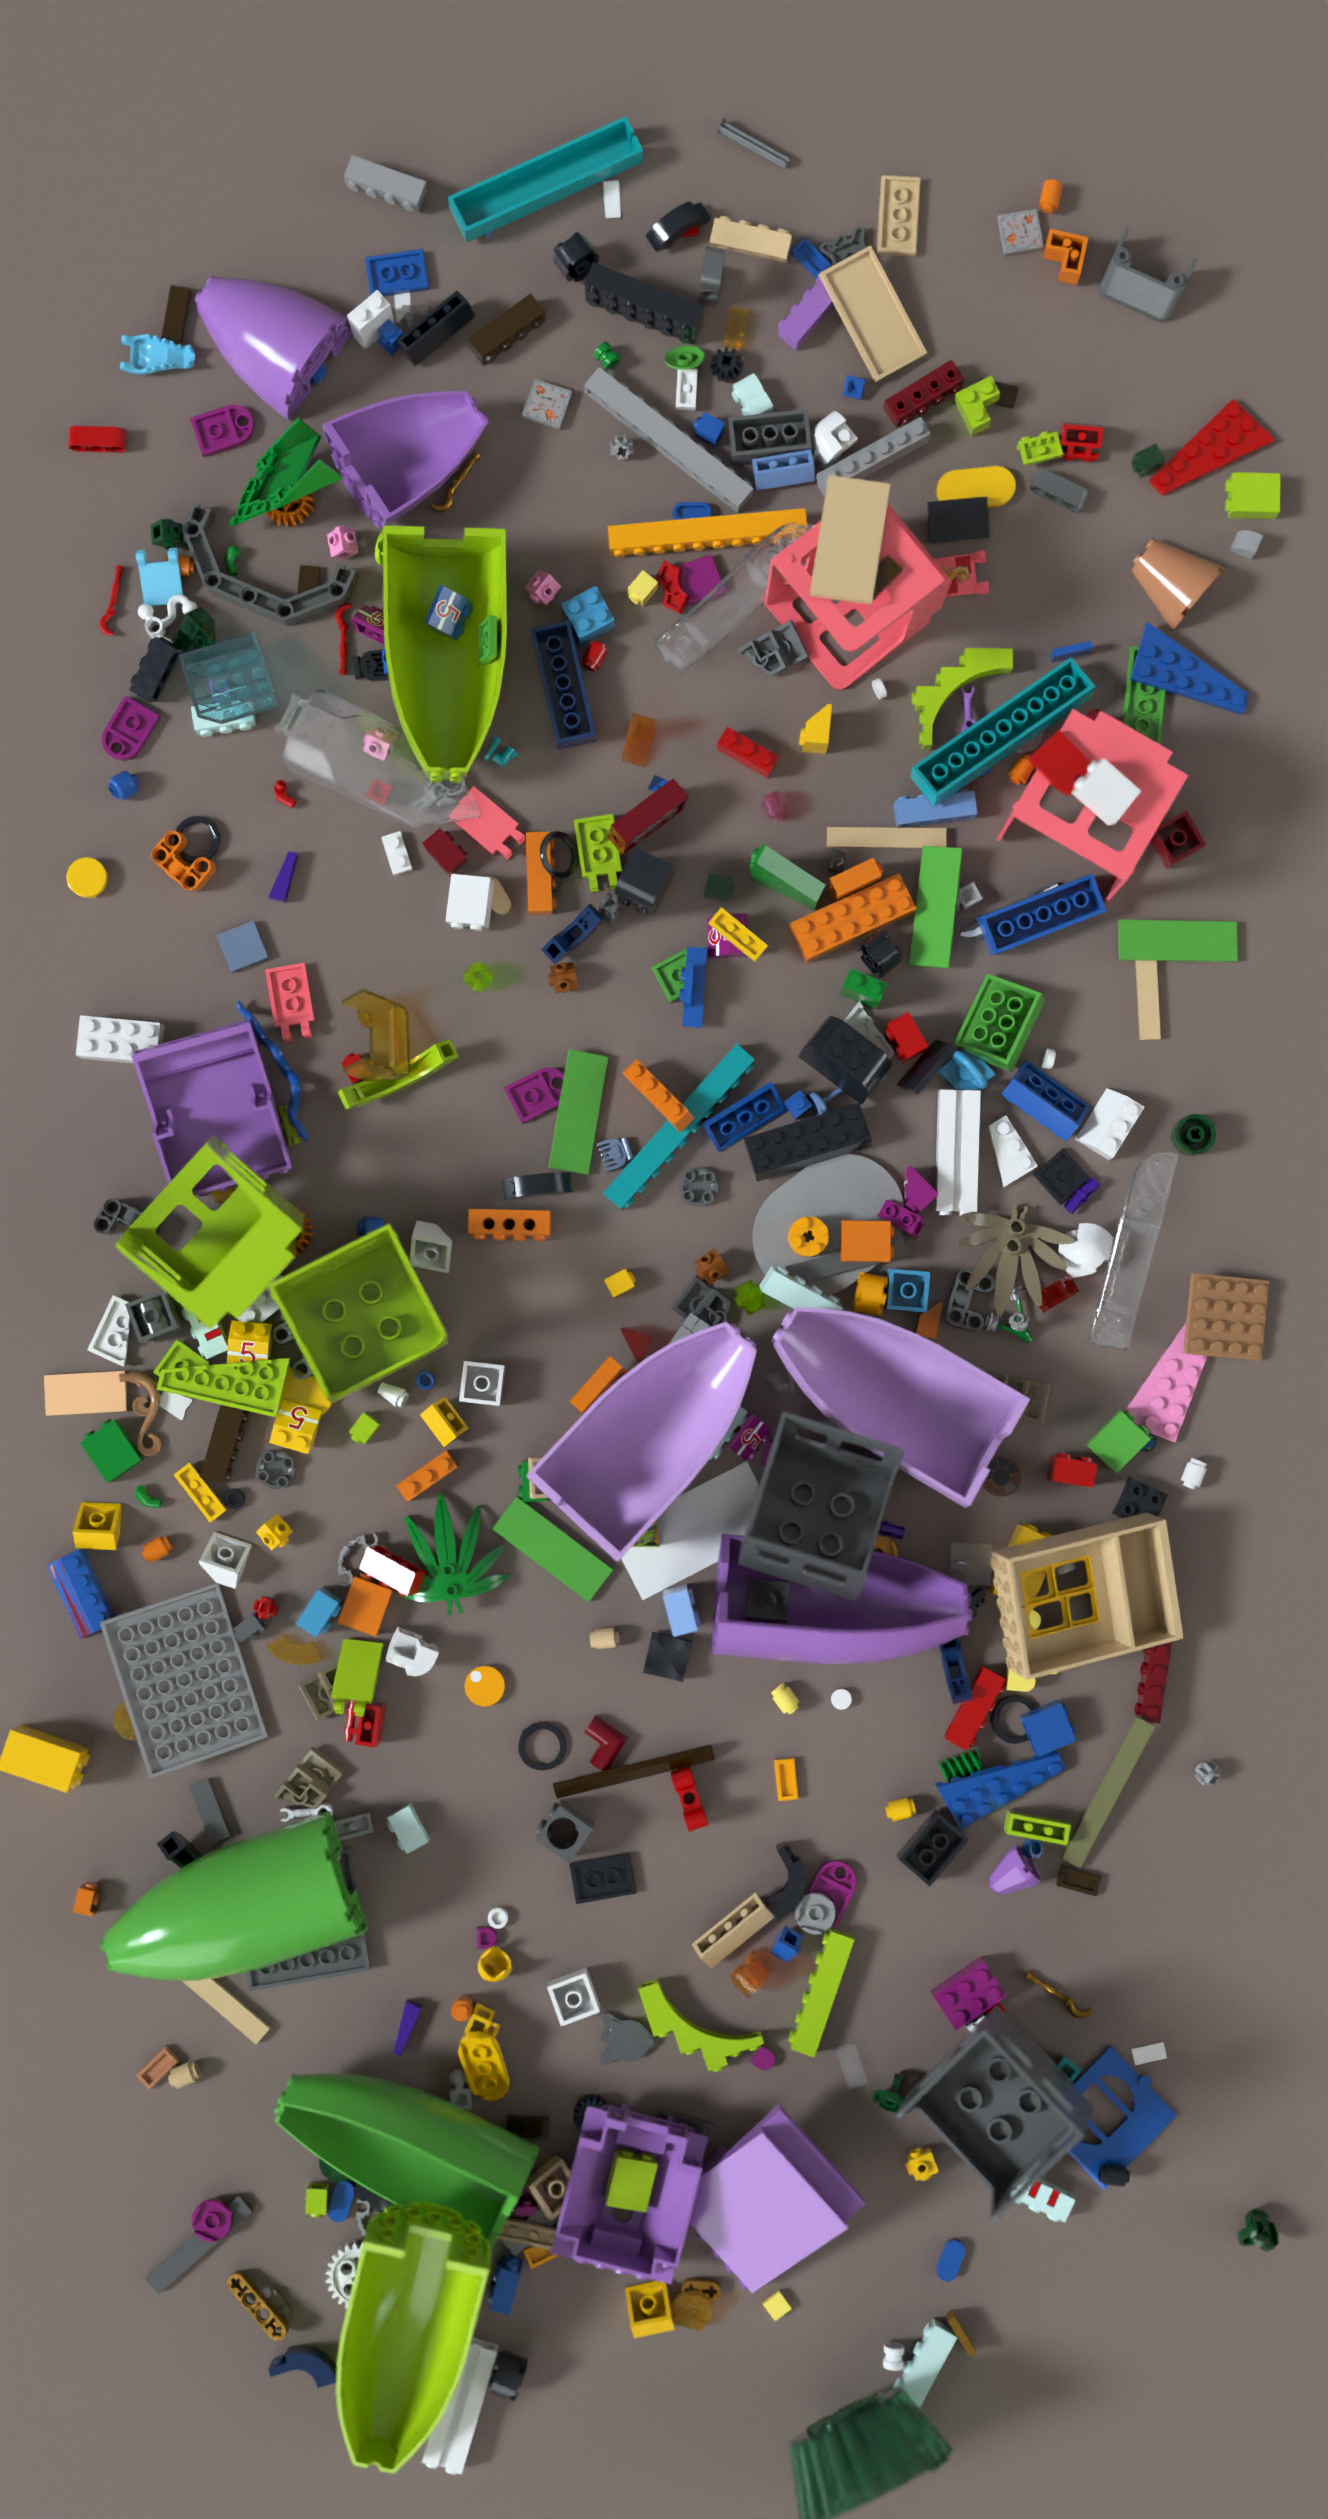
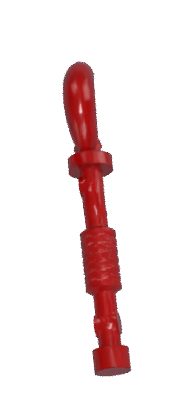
M116 565L115 581L112 583L109 609H106V614L103 615L99 622L101 632L107 636L114 635V632L109 630L107 623L111 617L116 615L114 604L118 603L116 598H118L121 573L124 571V567Z
M348 603L340 605L335 612V620L339 625V630H341L339 675L343 676L347 675L345 662L347 657L346 641L348 638L345 636L347 634L346 631L349 630L348 624L343 620V613L352 607V604Z

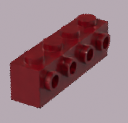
M951 359L886 399L883 409L895 427L899 425L904 426L912 420V417L917 414L920 416L927 412L933 404L939 405L945 400L946 396L950 394L955 395V393L959 392L962 389L964 377Z
M1172 1642L1143 1649L1145 1656L1144 1662L1141 1663L1140 1667L1142 1677L1137 1687L1139 1697L1138 1703H1135L1134 1715L1151 1723L1160 1724Z

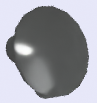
M702 1167L687 1170L681 1178L679 1185L680 1194L684 1201L692 1206H706L712 1203L718 1195V1179L709 1169Z
M281 1449L266 1451L256 1463L257 1479L271 1489L286 1487L296 1475L294 1459L289 1453Z

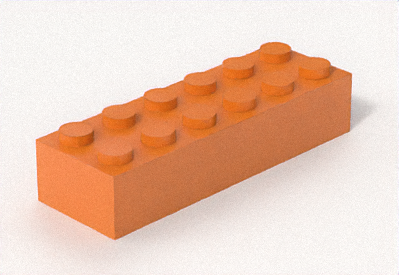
M900 873L791 922L789 928L805 962L808 963L914 914L916 907Z

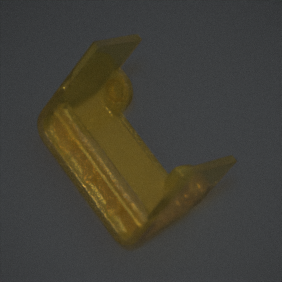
M361 989L343 999V1005L357 1010L359 1023L370 1029V1059L365 1057L345 1067L343 1073L368 1082L402 1079L410 1074V1039L407 1009L400 1003L365 989Z

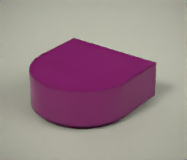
M477 1927V1949H488L494 1946L498 1938L496 1930L492 1927Z
M763 2044L757 2049L750 2060V2063L761 2070L770 2069L775 2062L773 2052Z

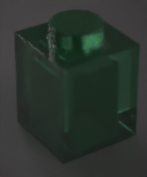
M1156 443L1135 453L1131 465L1133 471L1138 473L1141 478L1161 469L1165 459Z
M709 874L704 897L727 902L728 897L732 898L735 886L731 885L732 879Z

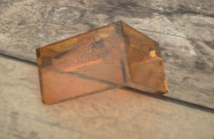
M636 713L632 714L627 730V740L622 753V761L645 767L656 732L655 719Z

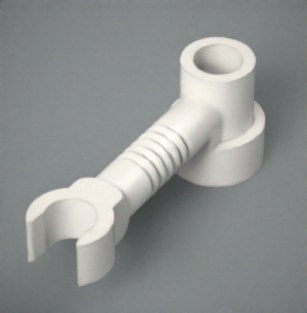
M329 1803L321 1804L316 1809H290L289 1807H283L280 1809V1812L286 1811L289 1816L281 1818V1821L286 1822L296 1817L315 1816L324 1813L323 1809L330 1811L332 1816L333 1808Z

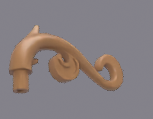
M129 1371V1373L119 1374L120 1382L130 1381V1383H135L139 1388L143 1385L150 1394L151 1402L148 1408H145L143 1405L148 1402L143 1396L137 1397L133 1401L132 1407L137 1415L147 1416L137 1436V1450L144 1456H154L161 1450L162 1443L160 1438L153 1433H149L148 1437L153 1440V1445L150 1448L143 1446L142 1439L159 1409L160 1394L159 1390H157L158 1382L140 1371Z

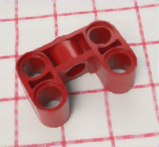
M687 1766L671 1771V1779L682 1804L683 1817L688 1832L708 1826L707 1817L700 1802L691 1767ZM685 1793H693L695 1799L691 1802L685 1801L683 1798Z

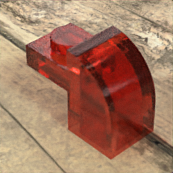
M1070 1274L1041 1290L1042 1305L1039 1308L1043 1313L1079 1292Z

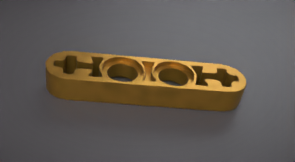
M234 2272L227 2281L229 2290L270 2338L275 2341L282 2340L289 2332L287 2321L244 2272ZM239 2278L241 2282L236 2286L234 2282ZM247 2286L248 2289H246L242 2294L241 2291ZM251 2292L256 2296L255 2303H250L247 2300V2293ZM265 2308L269 2311V2319L261 2317V2309ZM274 2318L275 2321L271 2325H269L268 2323H270ZM281 2326V2332L276 2333L277 2327Z

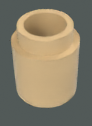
M614 1627L590 1631L591 1648H616L617 1643H620L619 1631H615Z
M187 2062L171 2069L170 2075H168L170 2085L180 2089L196 2082L201 2077L199 2067L196 2062Z

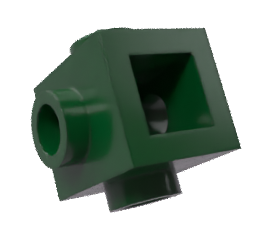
M161 519L151 525L152 545L161 546L165 550H169V548H176V546L183 543L184 535L181 523L174 522L172 519Z

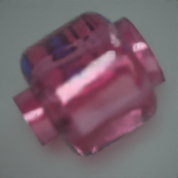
M777 790L763 796L764 800L761 802V806L767 819H775L777 822L787 817L785 813L790 810V806L784 793H779Z

